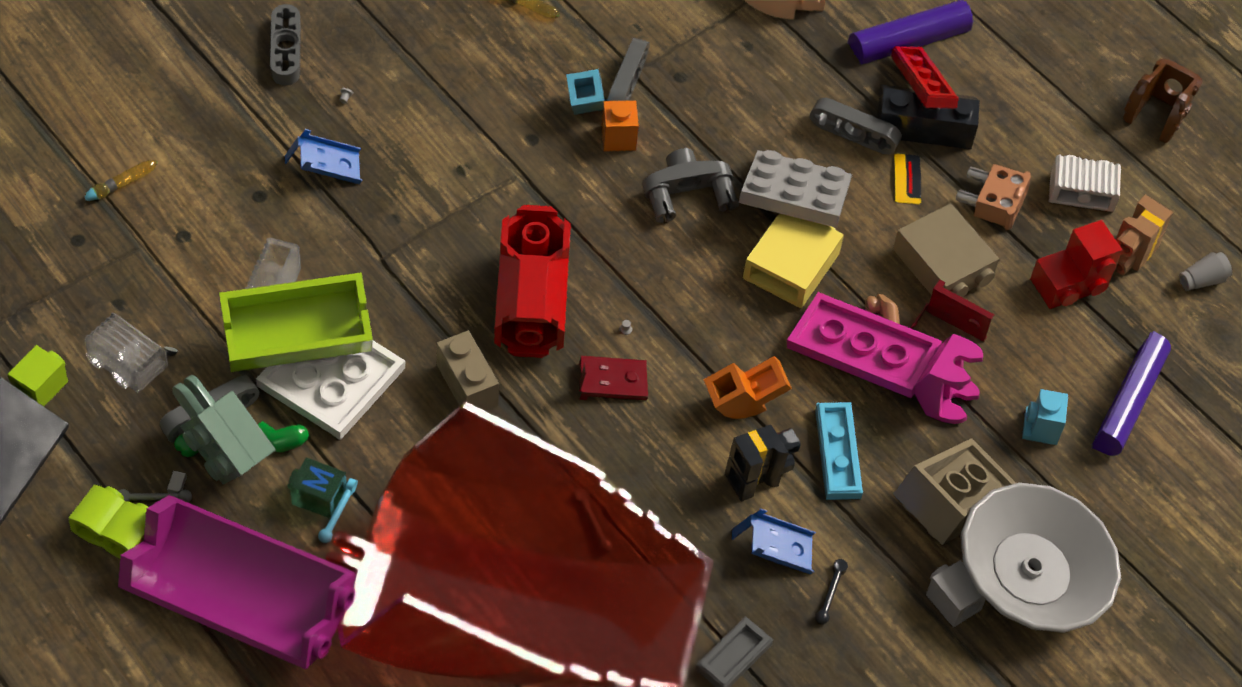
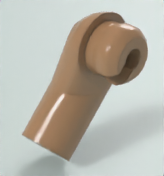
M883 294L866 298V311L873 314L877 313L880 317L900 324L896 303Z

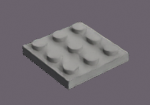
M757 150L741 190L739 203L837 228L852 174L846 173L843 169L834 166L826 168L814 165L807 159H791L783 157L775 151Z

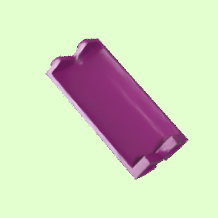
M168 495L146 509L144 541L121 555L118 587L303 669H307L317 658L322 659L326 656L331 646V639L345 611L353 605L356 598V590L353 589L356 573Z

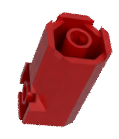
M522 205L517 209V214L510 219L509 215L502 219L494 344L501 348V342L508 346V353L513 356L543 358L549 355V349L556 345V351L564 348L571 224L565 218L563 222L558 217V212L552 206Z

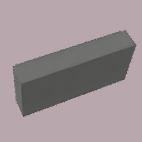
M745 616L697 663L696 671L715 687H731L772 646L774 639Z

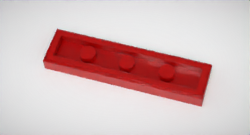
M893 47L891 58L926 108H957L959 97L922 47Z

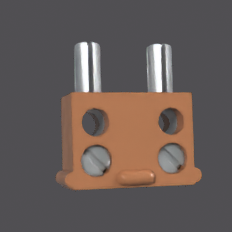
M993 164L990 173L970 167L967 171V178L985 184L979 196L959 190L956 194V201L975 206L974 217L1002 225L1006 230L1012 228L1028 193L1031 179L1030 173H1021Z

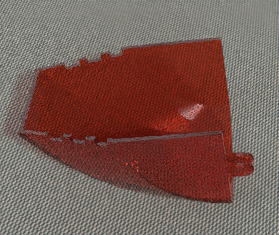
M465 401L403 455L378 499L365 541L349 533L334 532L331 540L332 544L349 554L359 557V560L335 551L328 552L325 558L328 562L356 573L353 589L356 590L355 601L350 609L345 611L337 628L341 648L397 668L425 674L535 687H685L714 561L679 533L672 535L657 523L660 518L652 511L644 513L629 500L632 495L622 487L615 490L603 480L605 474L595 466Z

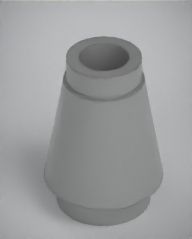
M1211 252L1185 269V271L1179 273V280L1186 291L1225 283L1227 278L1232 276V267L1224 253L1219 252L1215 254Z

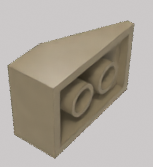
M971 438L914 465L893 495L909 513L919 520L928 533L943 545L961 535L971 507L988 492L1015 484L1016 482Z

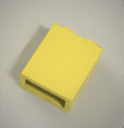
M779 213L747 257L743 279L802 309L838 257L844 234L831 226Z

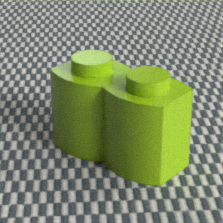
M93 485L68 519L73 533L120 558L123 553L144 541L146 509L148 506L142 503L133 504L124 501L123 495L112 487L107 486L103 488Z

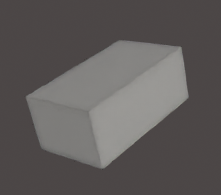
M173 471L167 488L168 493H179L183 490L187 478L186 473Z

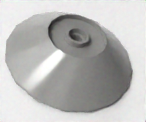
M1019 482L991 490L973 505L969 511L961 532L963 563L977 591L1003 616L1035 630L1068 632L1093 624L1113 605L1121 581L1118 549L1104 523L1080 500L1051 486Z

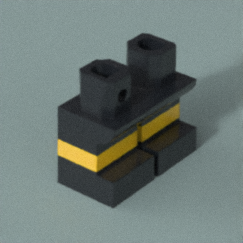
M768 425L734 437L724 474L741 502L754 497L757 485L765 482L770 487H778L782 474L794 469L795 462L792 454L799 451L801 443L792 428L776 433L772 425Z

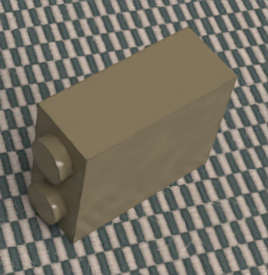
M951 203L899 229L893 247L894 252L931 295L935 285L939 280L946 282L943 288L960 297H964L973 288L988 285L995 277V271L999 262V257Z

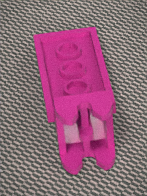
M818 292L787 339L788 349L906 397L912 398L915 394L925 414L942 422L959 424L967 420V414L961 406L951 402L952 398L958 397L964 400L979 399V389L970 381L971 377L963 366L964 361L969 363L982 362L983 351L974 342L952 334L942 343L939 339Z

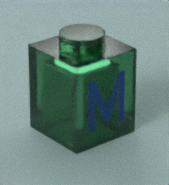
M306 457L300 469L295 468L288 481L292 505L330 519L345 491L347 484L346 472Z

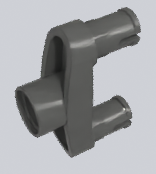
M688 148L671 152L666 157L667 168L650 174L642 182L645 196L651 201L657 223L664 222L663 216H665L666 222L676 217L669 194L710 187L713 188L719 211L725 212L727 210L726 205L729 211L739 206V201L736 198L731 183L733 175L730 166L723 161H696L693 150Z

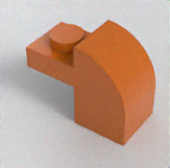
M775 356L746 372H743L735 363H732L703 379L715 408L725 417L732 419L748 418L765 412L767 409L764 404L792 389L780 361Z

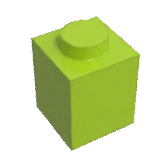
M37 345L8 373L10 384L42 406H45L68 383L64 360L54 351L47 352Z

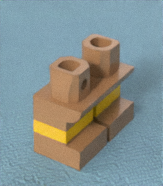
M1147 195L1141 198L1137 203L1133 216L1122 221L1116 237V241L1122 248V253L1114 271L1124 276L1130 268L1138 272L1160 246L1173 214L1171 210Z

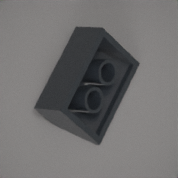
M880 84L877 118L896 126L901 132L902 141L972 149L979 125L980 100L974 96L956 94L959 97L957 108H926L912 88Z

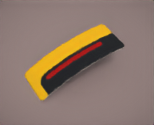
M894 154L895 201L897 203L920 204V156Z

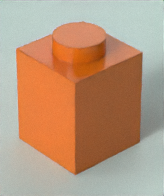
M604 101L602 114L604 151H636L639 129L636 101Z

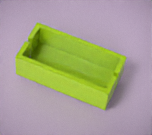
M362 273L219 293L231 372L372 351L373 338L368 310H366L367 302Z

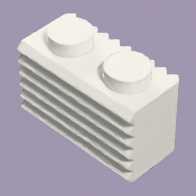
M1057 155L1050 173L1049 202L1114 212L1120 197L1121 165L1119 163L1114 165L1112 162L1110 163L1105 160L1095 162L1093 159L1089 161L1087 159L1082 160L1080 157L1078 158L1073 155H1066L1064 157Z

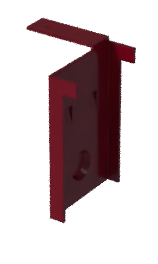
M939 280L933 288L929 304L925 305L911 326V329L917 326V323L925 311L985 342L995 314L943 288L946 282Z
M595 356L580 357V400H587L588 396L635 400L648 399L647 360Z

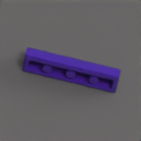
M958 0L851 33L848 38V44L860 63L865 64L891 56L892 49L895 46L920 47L971 31L973 16L967 2Z
M1153 331L1139 347L1092 443L1093 449L1110 456H1116L1122 452L1171 351V344L1164 336Z

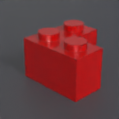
M1103 220L1073 229L1065 250L1036 260L1030 280L1049 309L1061 305L1069 306L1080 298L1089 295L1097 296L1108 288L1122 253V248Z

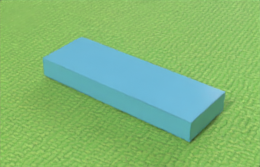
M851 402L817 403L815 412L826 500L861 499L863 489Z

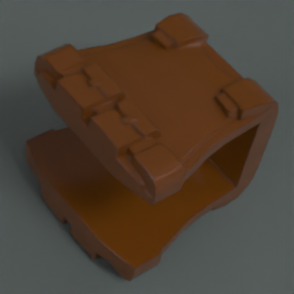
M1160 59L1155 63L1152 70L1153 73L1150 75L1144 74L1134 87L1124 109L1126 112L1123 119L1127 123L1132 124L1152 96L1173 107L1159 138L1160 141L1168 143L1180 128L1183 119L1187 117L1194 95L1198 93L1203 80L1198 74L1171 60ZM1168 79L1177 80L1182 86V91L1172 90L1168 86Z

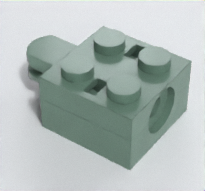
M194 375L186 377L184 384L178 383L172 388L173 395L191 418L180 426L185 432L183 433V438L193 451L196 452L198 450L205 459V469L214 480H220L222 484H225L243 475L276 450L233 390L214 401L199 379Z

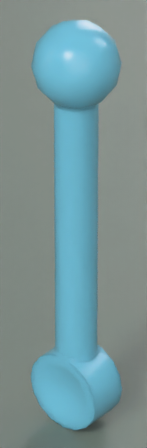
M353 478L348 480L345 491L326 528L322 529L318 534V539L322 543H328L332 540V530L349 497L355 492L358 480Z

